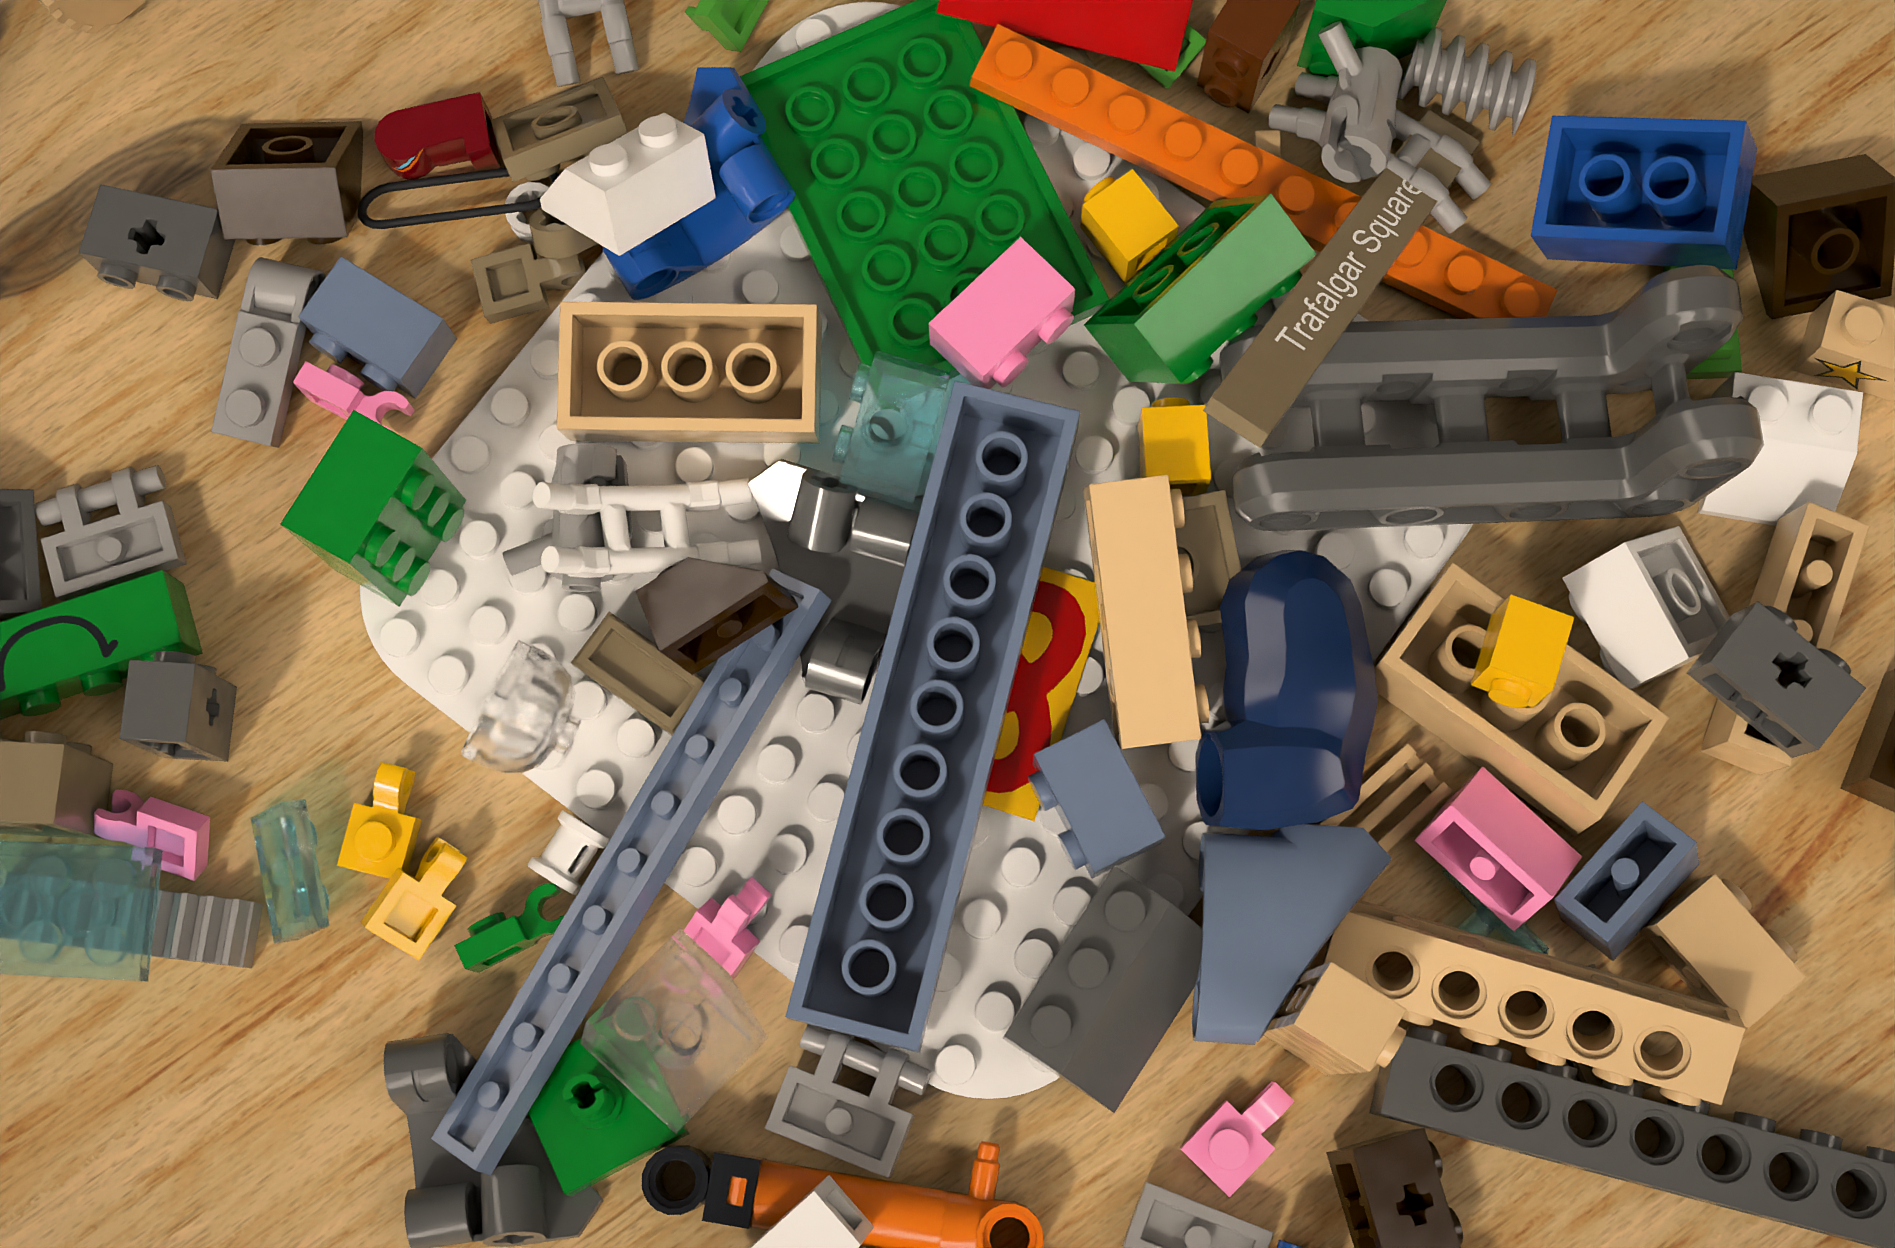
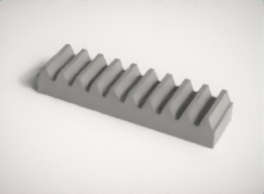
M0 872V939L252 969L263 904L234 898L227 899L158 889L151 890L57 877L50 878L31 874Z

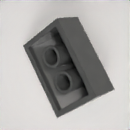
M1114 865L1004 1034L1003 1039L1115 1113L1195 987L1201 960L1202 928L1170 901Z

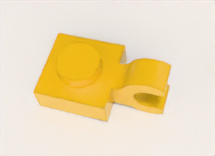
M380 762L374 781L373 807L357 803L353 804L337 866L389 879L398 867L408 873L422 819L404 815L408 798L413 788L416 771Z
M437 836L425 852L415 877L398 867L361 920V924L372 933L415 959L420 960L457 906L452 900L442 895V893L459 873L467 857L460 853L459 849Z

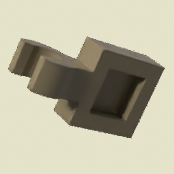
M530 243L471 259L483 314L490 324L550 308L545 290H570L587 271L583 258L579 259L578 254L559 259L545 257L538 259L537 253Z

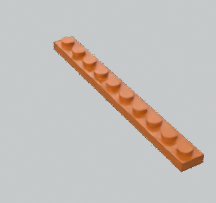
M997 24L971 78L970 87L1213 202L1272 194L1312 249L1318 252L1324 249L1362 198L1343 187ZM1423 225L1381 281L1459 319L1546 317L1557 293V289Z

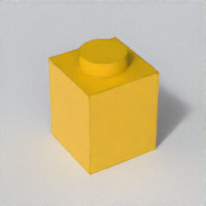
M1133 169L1117 180L1112 176L1101 180L1084 197L1085 203L1082 205L1080 228L1124 283L1138 274L1177 236L1179 225Z
M1174 397L1156 400L1151 404L1152 407H1142L1138 422L1141 478L1168 475L1170 489L1179 488L1182 497L1205 494L1211 481L1207 413L1203 411L1206 405H1190L1189 400Z
M1511 594L1491 615L1470 685L1488 691V696L1501 705L1513 708H1524L1527 706L1533 708L1554 690L1575 617Z

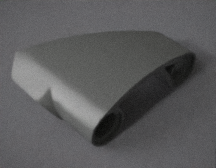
M781 459L752 479L748 485L769 535L780 572L821 590L832 600L800 653L802 664L801 677L805 688L861 705L868 692L885 644L919 512L857 493L858 487L842 477Z
M449 1033L388 1041L384 1050L386 1087L391 1100L407 1115L414 1164L415 1189L407 1191L404 1206L405 1227L410 1247L436 1248L483 1241V1244L488 1246L511 1247L580 1237L604 1200L591 1186L571 1197L564 1194L537 1131L527 1116L524 1118L491 1176L475 1171L431 1139L477 1062L453 1034Z

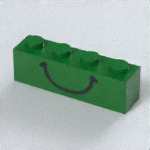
M160 570L0 622V720L19 713L23 716H38L50 713L61 707L60 700L83 693L85 696H99L114 692L123 686L122 680L128 676L129 660L154 661V655L157 651L182 652L194 656L203 654L184 584L164 570Z

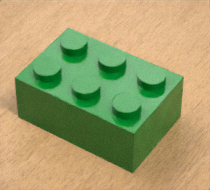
M1272 194L1217 200L1209 205L1100 308L1084 326L1129 382L1188 384L1198 379L1211 367L1214 361L1211 355L1226 340L1230 341L1247 328L1255 325L1258 320L1255 312L1270 298H1278L1295 287L1303 276L1300 269L1316 253Z
M353 410L280 525L335 571L400 607L407 595H415L425 583L431 568V564L428 561L441 540L447 542L459 529L464 518V509L462 507L466 499L423 448Z

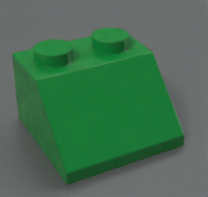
M1316 0L1297 66L1309 69L1314 75L1324 77L1329 75L1339 76L1318 35V32L1337 21H1341L1354 49L1369 46L1387 50L1399 60L1413 53L1417 40L1423 41L1429 32L1436 27L1447 0Z

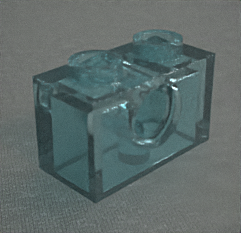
M877 350L872 366L859 363L849 400L861 403L854 427L842 424L832 457L833 462L843 464L839 482L914 503L949 383L950 372ZM883 409L895 410L906 420L907 429L897 439H882L874 433L871 427L870 419L872 416Z

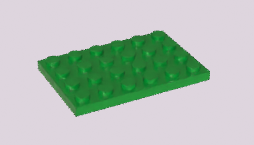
M915 0L740 76L766 121V130L761 135V138L796 194L794 201L787 210L882 409L960 375L930 345L929 322L1020 237L1075 288L1074 305L1071 312L1074 319L1070 325L1093 316L1110 300L1014 107L970 87L972 75L985 51L970 21L937 14L936 10L939 0Z

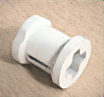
M562 810L557 818L561 825L541 856L532 857L527 866L562 889L577 895L581 889L578 880L598 849H605L610 839Z

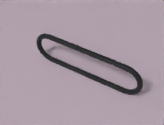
M505 167L379 185L370 190L361 199L358 206V218L363 225L372 229H388L530 211L541 207L540 198L542 196L526 202L385 220H374L367 215L369 204L384 193L509 177L510 175ZM557 171L549 176L551 178V185L559 177Z

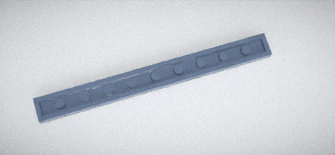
M774 568L771 570L769 576L795 598L798 608L717 660L458 1092L457 1097H455L431 1137L433 1141L475 1171L491 1176L831 603L832 600L821 590Z

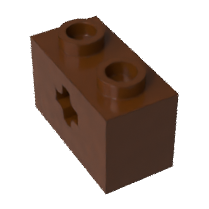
M1227 0L1208 30L1197 86L1203 88L1207 96L1217 104L1227 108L1236 106L1249 114L1285 56L1301 0Z

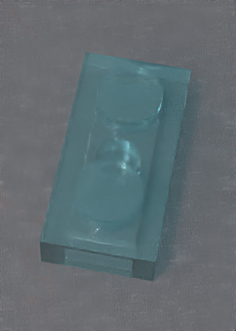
M306 799L282 801L251 817L274 944L297 941L329 927L327 914L329 910V895L325 885L321 882L315 851L317 847V832L314 824L309 819Z

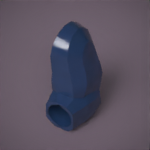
M1281 550L1257 556L1242 568L1239 573L1229 579L1220 605L1227 664L1223 686L1226 721L1213 729L1205 730L1201 739H1199L1195 754L1196 800L1205 825L1248 830H1268L1320 822L1353 809L1360 796L1366 751L1374 726L1378 696L1375 670L1362 605L1351 580L1322 555L1302 550Z

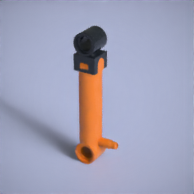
M982 1141L979 1143L977 1158L973 1161L968 1194L767 1160V1158L726 1151L714 1152L712 1162L702 1150L690 1145L670 1146L656 1152L646 1162L642 1173V1191L647 1202L655 1210L667 1215H682L705 1205L702 1221L746 1229L754 1227L768 1230L830 1175L874 1226L860 1246L869 1248H993L989 1237L992 1226L1000 1219L1014 1217L1021 1220L1028 1229L1029 1239L1024 1248L1043 1247V1230L1037 1216L1026 1205L1016 1201L995 1199L1000 1168L998 1162L1000 1146L992 1142ZM675 1160L688 1163L693 1168L696 1176L693 1192L685 1199L671 1196L663 1184L665 1169Z

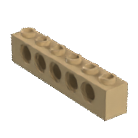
M1362 900L1357 901L1331 935L1323 964L1333 962L1405 1007L1407 1010L1402 1019L1411 1023L1430 1026L1433 1025L1435 1019L1460 1027L1459 1032L1461 1035L1486 1045H1498L1500 1039L1525 1046V1052L1529 1056L1548 1064L1561 1066L1565 1065L1566 1059L1592 1066V1072L1596 1076L1611 1083L1630 1086L1635 1079L1660 1087L1659 1092L1663 1096L1689 1106H1699L1701 1100L1722 1105L1746 1029L1738 1011L1735 1009ZM1390 951L1399 952L1410 960L1412 968L1401 977H1388L1377 969L1375 960L1383 953ZM1463 971L1472 975L1478 982V985L1469 995L1457 997L1445 992L1440 982L1448 973ZM1520 991L1534 992L1544 1000L1541 1009L1530 1016L1514 1014L1508 1009L1506 1003L1513 994ZM1587 1011H1599L1611 1019L1607 1029L1594 1036L1579 1033L1575 1030L1573 1024L1579 1015ZM1656 1031H1667L1678 1038L1675 1047L1669 1053L1658 1056L1643 1051L1641 1044L1649 1034Z

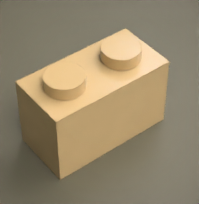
M1716 874L1692 882L1658 911L1641 929L1640 933L1698 999L1737 1010L1746 1028L1745 1030H1747L1807 977L1794 964L1798 958L1789 943L1772 930L1766 932L1749 913L1752 909V904L1744 892L1730 880L1723 879L1721 881Z

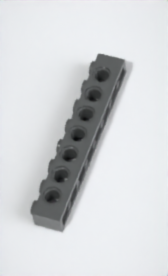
M1412 1025L1407 1026L1405 1038L1390 1063L1385 1068L1379 1067L1370 1114L1870 1247L1895 1248V1151L1867 1146L1864 1157L1842 1151L1843 1139L1834 1135L1801 1129L1799 1139L1774 1133L1776 1121L1769 1118L1735 1111L1733 1122L1708 1116L1710 1104L1701 1101L1699 1106L1681 1104L1669 1098L1667 1104L1642 1098L1644 1086L1636 1083L1624 1086L1603 1079L1601 1087L1576 1081L1578 1069L1574 1067L1552 1065L1539 1060L1537 1061L1536 1070L1511 1064L1513 1052L1473 1042L1471 1053L1445 1046L1446 1034ZM1447 1065L1456 1068L1463 1076L1465 1083L1462 1097L1454 1104H1449L1442 1100L1435 1087L1437 1074ZM1512 1083H1517L1525 1089L1530 1102L1527 1114L1519 1121L1510 1119L1504 1112L1501 1103L1504 1090ZM1579 1100L1585 1102L1592 1109L1595 1119L1592 1131L1582 1139L1572 1132L1568 1124L1569 1110ZM1645 1118L1650 1119L1657 1126L1660 1134L1657 1149L1648 1156L1639 1150L1635 1142L1636 1127ZM1711 1136L1719 1139L1725 1150V1161L1722 1167L1714 1173L1706 1168L1701 1155L1703 1144ZM1779 1153L1787 1159L1791 1168L1790 1180L1781 1190H1778L1772 1184L1769 1177L1770 1162ZM1846 1171L1854 1178L1857 1186L1856 1198L1848 1207L1843 1206L1836 1193L1837 1181Z

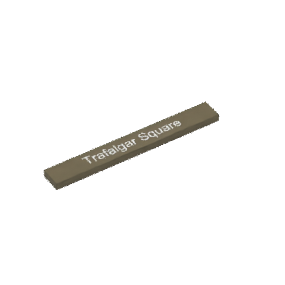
M1428 110L1419 122L1442 136L1446 134L1463 145L1471 156L1480 144V141L1431 110ZM1411 134L1396 152V157L1412 137ZM1431 147L1415 167L1417 169L1421 167L1436 176L1447 189L1451 186L1462 168L1435 152ZM1384 169L1213 393L1203 411L1261 448L1430 215L1438 201L1418 190L1390 169Z

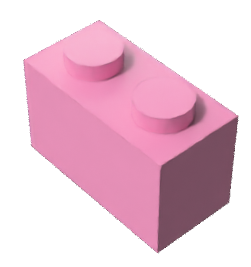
M1020 237L929 322L930 345L972 385L991 389L998 383L1001 387H1005L1024 370L1029 361L1026 355L1041 340L1051 344L1070 326L1074 319L1071 312L1073 311L1075 288Z
M1484 767L1480 768L1445 802L1415 839L1425 851L1513 931L1519 928L1555 896L1582 858L1575 849Z

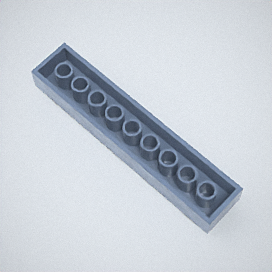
M954 381L785 1017L791 1020L917 1053L921 1051L1078 432L1080 411Z

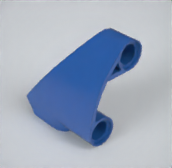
M697 67L691 99L683 122L705 136L716 198L620 256L603 246V252L633 300L654 296L706 269L750 240L794 201L796 194L761 138V135L766 130L764 116L735 68Z

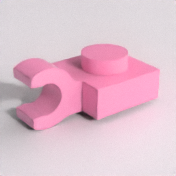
M305 361L293 381L295 386L311 402L345 420L355 410L382 425L384 414L390 410H400L409 416H412L415 411L403 395L394 391H383L374 396L364 395L361 391L364 383L355 375L334 364H331L327 371H324Z
M115 790L112 793V813L100 808L94 812V833L106 840L122 841L135 845V861L193 881L208 866L209 816L154 797H150L143 803L140 796L127 790Z
M751 877L736 897L733 894L729 896L722 906L713 898L709 899L695 912L673 948L720 991L723 990L738 975L760 942L746 927L768 902L771 893Z
M1273 1081L1269 1082L1241 1113L1225 1100L1188 1138L1180 1149L1230 1198L1275 1150L1261 1134L1293 1104L1294 1100Z

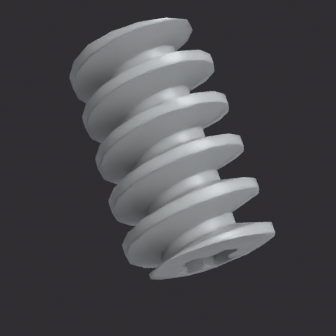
M1434 27L1423 41L1417 40L1399 88L1397 99L1403 100L1413 86L1419 87V106L1425 108L1438 93L1442 95V114L1449 115L1458 103L1462 101L1465 102L1466 122L1472 123L1483 109L1489 110V129L1493 131L1499 127L1506 117L1512 118L1513 137L1526 111L1536 82V60L1528 58L1516 72H1512V52L1503 51L1491 65L1489 64V44L1480 43L1470 56L1467 57L1465 56V36L1457 35L1447 48L1443 49L1442 29Z

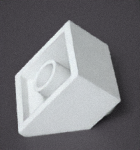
M664 112L658 116L647 118L640 123L639 127L609 144L596 147L588 156L565 168L540 198L542 210L620 256L716 198L705 136L698 130Z
M1734 372L1711 395V398H1738L1742 396L1756 407L1760 415L1764 446L1749 468L1699 501L1698 513L1776 526L1778 519L1807 502L1835 512L1858 451L1863 392Z
M1679 526L1624 542L1562 578L1570 591L1569 600L1573 611L1581 621L1588 624L1601 648L1600 658L1606 671L1629 689L1650 682L1698 659L1730 618Z

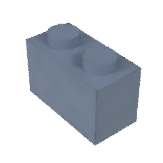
M342 256L298 316L313 334L309 343L322 354L340 364L347 356L363 366L360 375L380 390L394 391L396 388H399L415 399L457 340L442 317Z
M1105 719L1034 754L1032 764L1037 772L1027 776L1029 783L1043 810L1047 811L1055 807L1066 831L1057 836L1074 870L1085 865L1091 879L1111 870L1114 865L1117 867L1160 845L1166 836Z
M1642 801L1554 899L1561 920L1610 960L1614 961L1699 865L1697 842Z

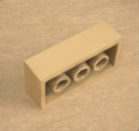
M560 302L557 430L570 441L820 444L822 318L817 304Z
M1452 563L1430 589L1374 666L1377 693L1480 768L1484 767L1503 785L1569 833L1576 836L1602 818L1670 717L1569 645H1566L1554 690L1533 708L1529 706L1513 708L1501 705L1488 696V691L1471 686L1470 684L1491 615L1505 600Z

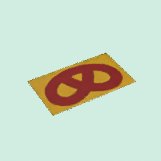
M1043 566L983 803L984 806L1035 821L1040 803L1033 792L1027 776L1037 772L1032 764L1034 754L1061 741L1100 621L1095 582Z

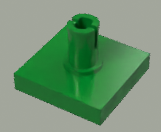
M631 1013L568 1044L528 1112L565 1195L570 1197L690 1134L638 1022Z

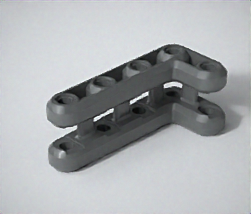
M1695 265L1676 268L1658 274L1650 279L1620 308L1601 315L1351 322L1290 407H1310L1315 447L1309 452H1287L1261 456L1260 452L1244 459L1232 477L1235 513L1253 529L1262 531L1641 518L1672 514L1689 508L1749 468L1764 446L1759 412L1746 399L1739 396L1738 398L1718 397L1692 401L1689 397L1686 374L1728 342L1743 320L1739 286L1735 279L1720 268L1708 265ZM1266 324L1249 327L1226 343L1219 355L1221 382H1223ZM1651 390L1653 392L1656 416L1633 433L1612 437L1606 395ZM1494 397H1529L1531 401L1556 400L1562 441L1558 444L1518 445L1515 440L1490 441L1484 400ZM1408 400L1410 404H1434L1439 444L1435 448L1392 449L1390 444L1366 445L1361 411L1362 404L1365 401Z

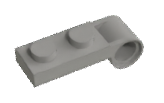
M259 257L253 263L247 277L241 308L237 315L211 432L279 448L294 385L293 381L296 376L306 332V326L298 316L326 278L322 271Z

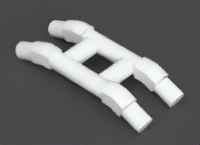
M749 478L718 482L717 480L686 482L685 484L632 486H598V484L576 483L564 485L540 482L533 490V502L536 507L575 515L600 512L604 547L579 546L567 548L548 546L541 556L542 567L548 573L568 574L570 577L591 578L615 574L661 573L664 569L677 565L688 557L738 567L761 564L758 539L729 543L726 541L702 543L691 546L686 512L713 510L720 509L721 506L752 503L751 490L748 485L750 482ZM659 510L665 547L631 548L626 511Z

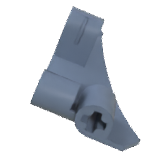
M1302 824L1282 827L1275 831L1271 837L1202 833L1198 880L1199 891H1204L1201 960L1193 996L1192 1035L1194 1041L1255 1045L1264 1036L1280 1007L1326 941L1391 861V856L1364 828Z

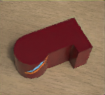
M480 92L396 110L383 117L375 129L374 141L380 154L389 168L397 176L404 179H419L430 173L434 167L471 161L476 171L501 168L496 137L491 123L492 116Z

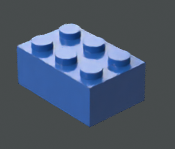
M1552 116L1531 237L1545 257L1550 260L1678 267L1708 265L1720 269L1737 270L1757 153V146L1747 121Z

